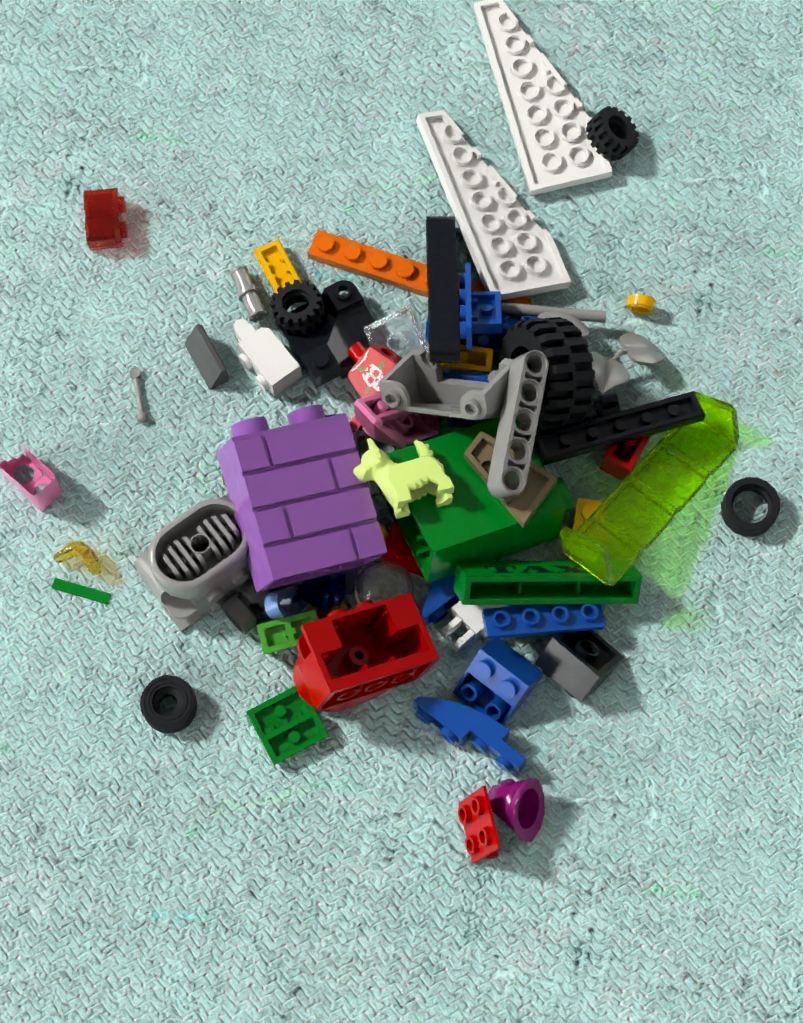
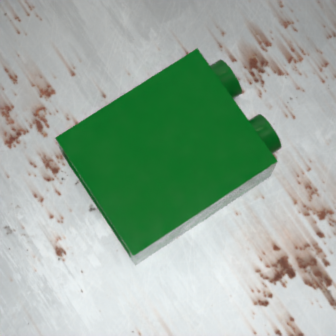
M494 418L423 441L424 444L430 445L429 450H432L434 458L443 464L445 474L450 477L454 485L451 504L437 507L435 504L436 497L427 493L426 496H421L420 500L408 503L410 509L409 516L396 519L394 508L378 486L427 584L454 575L457 561H494L558 539L565 512L570 511L572 508V499L568 486L561 477H558L554 488L523 529L499 499L490 494L487 485L464 459V452L481 430L496 439L500 418ZM516 419V425L520 429V423ZM415 445L386 453L394 463L419 458ZM533 446L531 461L545 469Z

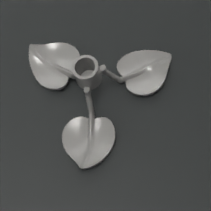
M549 311L541 313L537 317L539 319L553 317L567 319L581 330L583 338L589 335L587 327L578 318L568 313ZM625 333L619 338V344L623 348L611 359H607L606 356H602L599 353L589 351V353H592L593 358L592 369L595 370L593 386L597 387L601 394H605L609 390L627 383L629 373L617 361L624 354H628V357L634 363L645 366L659 364L663 362L665 356L645 337L635 333Z

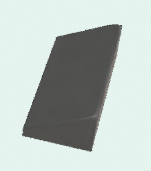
M202 324L195 325L185 342V347L207 387L214 389L228 382L227 369Z

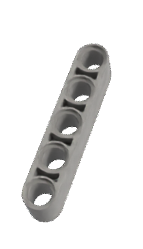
M532 350L516 357L510 365L487 481L490 494L497 499L521 493L526 486L549 368L547 357L539 350ZM527 362H528V363L530 364V366H531V371L529 370V368H528V366H527ZM521 390L525 393L526 400L522 397ZM516 419L520 423V429L516 425ZM510 448L514 451L515 459L510 454ZM504 477L509 482V488L505 485Z

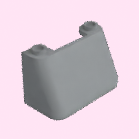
M413 348L378 382L383 402L394 410L471 420L500 418L509 369L514 359L504 358L499 363L498 371L493 370L488 375L489 382L443 377L441 364L433 366L425 358L427 355L426 350Z

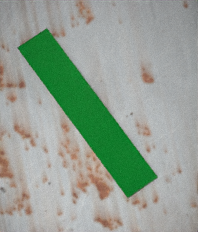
M55 578L52 589L108 604L111 596L110 593Z

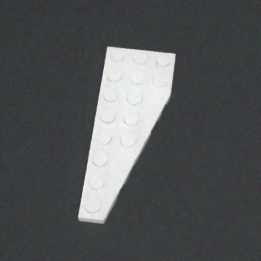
M485 0L474 3V12L530 196L612 177L609 159L603 158L602 153L599 155L596 152L597 148H593L590 144L592 141L587 138L589 133L586 132V127L592 116H588L583 109L582 103L568 90L566 82L543 52H539L530 35H526L519 26L517 18L504 1Z
M444 110L418 114L416 119L417 125L485 291H500L501 300L569 288L571 279L552 235L546 228L541 229L535 222L536 217L530 210L526 211L517 201L518 196L491 165H486L480 158L482 154L476 147L472 148L463 138L464 133Z

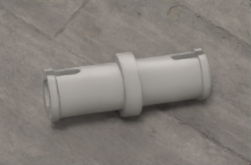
M239 265L233 268L230 275L238 289V299L244 303L250 321L258 322L263 320L267 316V311L259 297L260 290L257 285H254L247 266Z

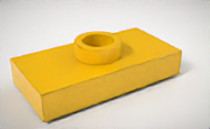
M279 239L253 250L274 293L278 294L277 288L280 286L282 288L286 287L285 283L288 281L290 284H294V280H299L302 283Z

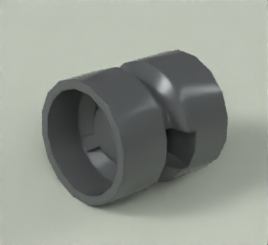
M251 579L240 588L239 596L233 594L220 607L242 634L246 635L258 625L259 617L264 619L268 617L264 605L265 596L268 592L256 593L253 579Z

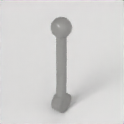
M132 368L129 371V375L134 381L139 412L137 414V421L145 423L148 420V415L144 412L139 382L141 372L138 368Z

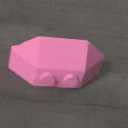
M380 393L356 399L354 402L355 419L363 427L364 432L376 441L405 448L414 445L415 440L423 442L436 438L439 434V415L391 409L383 402Z

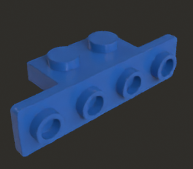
M465 263V273H459L460 340L466 339V349L473 350L472 334L492 335L502 333L500 291L471 292V263Z
M537 604L488 608L482 612L486 637L488 639L601 630L606 625L601 604Z

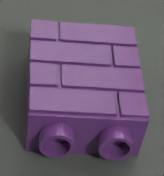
M311 405L290 412L287 415L289 425L269 429L266 417L246 419L230 427L233 437L216 453L229 499L234 503L238 514L234 513L241 541L243 540L244 532L247 537L248 553L246 559L256 593L367 566L388 553L379 521L377 522V514L369 487L366 485V482L359 481L353 473L354 468L360 465L361 461L358 451H356L355 440L345 413L325 417L322 405Z

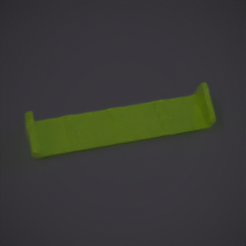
M694 391L706 415L704 420L669 430L577 531L564 527L560 531L564 553L605 585L614 586L639 559V555L643 550H646L672 522L677 512H680L706 484V480L710 475H713L736 450L739 440L737 411L731 404Z

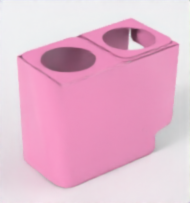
M23 446L25 455L22 454L17 459L14 457L10 461L3 460L0 463V470L7 480L43 512L64 491L54 473ZM21 465H28L34 470V477L27 484H19L14 479V472ZM48 484L40 492L33 495L37 486Z

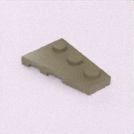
M481 430L464 452V459L487 485L496 439ZM510 448V454L515 459L514 451ZM530 461L524 490L521 493L499 499V501L524 529L556 485L558 477ZM504 477L505 485L509 488V482Z

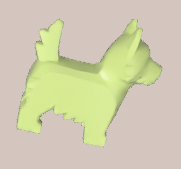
M367 439L369 450L362 455L361 463L354 468L353 473L361 482L372 480L378 484L384 496L394 508L396 519L409 516L410 509L408 503L420 500L421 496H426L427 493L436 497L435 504L437 507L452 503L454 485L450 477L445 474L443 464L434 458V452L429 450V444L415 440L414 445L419 458L394 463L384 451L376 446L372 439Z

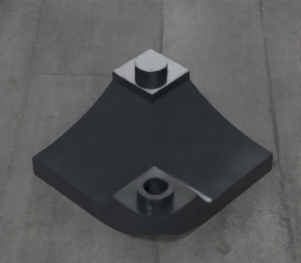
M347 280L338 281L324 288L321 296L325 307V316L321 318L322 323L320 325L315 324L316 329L312 332L308 329L306 330L307 334L302 335L301 332H298L297 335H292L291 331L286 333L283 331V328L280 329L275 321L278 330L302 369H305L316 388L338 376L342 379L348 377V372L356 362L347 352L356 342H361L367 349L372 345H385L392 350V347L368 311L357 287ZM341 291L348 292L345 296L339 295ZM306 303L290 311V313L301 312L304 309H306L309 304Z

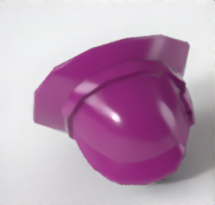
M531 777L521 781L507 779L501 781L498 785L492 786L488 791V796L494 814L502 819L522 842H532L541 829L545 815V798L539 780Z

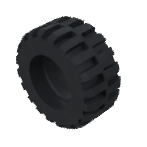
M561 317L517 322L507 331V335L503 337L501 342L503 346L498 354L500 358L499 363L504 358L515 359L532 350L543 352L548 359L549 368L536 434L581 423L588 415L587 411L592 405L591 396L594 395L595 386H593L595 370L592 369L593 358L592 353L588 351V342L581 336L582 332L578 327ZM527 362V366H528L529 370L531 371V366H530V364Z

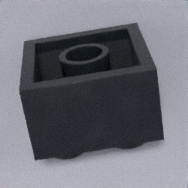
M593 630L558 633L552 637L535 664L542 669V672L547 677L554 679L561 685L569 696L576 698L582 703L624 659V656Z

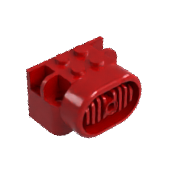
M409 592L375 603L372 600H367L349 611H346L345 608H340L329 613L328 617L302 624L300 627L303 634L297 641L299 656L294 665L293 679L300 696L310 706L314 707L316 711L338 712L376 698L389 689L417 680L440 658L413 596Z

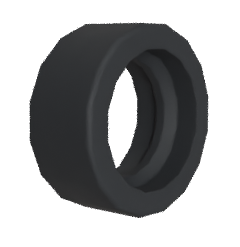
M745 477L735 481L727 489L721 503V516L726 526L734 533L744 537H756L766 533L776 521L780 511V498L775 488L767 481L757 477ZM752 491L765 499L768 505V512L762 521L748 523L741 520L735 514L733 502L739 493Z

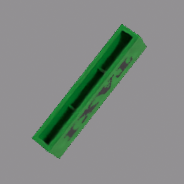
M457 561L453 589L463 605L638 604L642 575L631 561Z

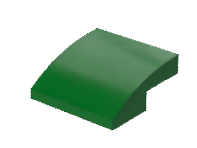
M295 686L246 711L274 765L329 737L317 712L303 700Z

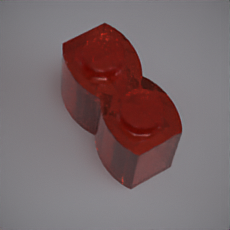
M118 188L84 191L86 240L90 251L124 247V238H128L127 222L122 221V213L127 212L125 196H120Z

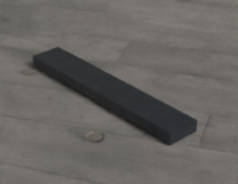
M694 391L536 434L534 449L542 466L697 423L703 421L706 415Z

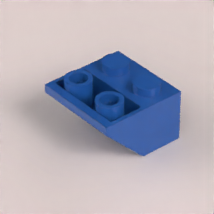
M496 638L480 648L453 693L473 709L484 713L505 726L530 696L544 673L501 639Z

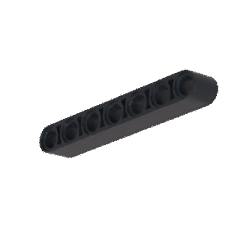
M426 216L430 363H460L455 216Z

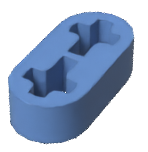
M300 584L286 585L268 592L264 600L266 613L271 619L293 615L303 610L307 603L306 592Z

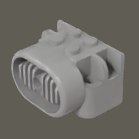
M228 494L219 499H208L199 502L167 524L155 535L149 549L144 551L134 562L141 580L181 633L209 613L220 611L222 609L220 605L233 594L240 595V588L252 579L246 559L248 553L247 537L244 532L243 540L241 541L234 513L238 514L234 503L230 501ZM205 546H208V548H207L205 551H203V552H198V551H200L201 549H203Z

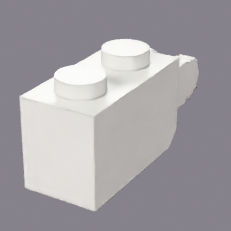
M242 318L235 321L233 331L240 351L238 358L247 370L252 368L256 373L255 379L264 391L269 389L275 397L302 378L300 365L269 328L260 327L258 330H255L246 319Z

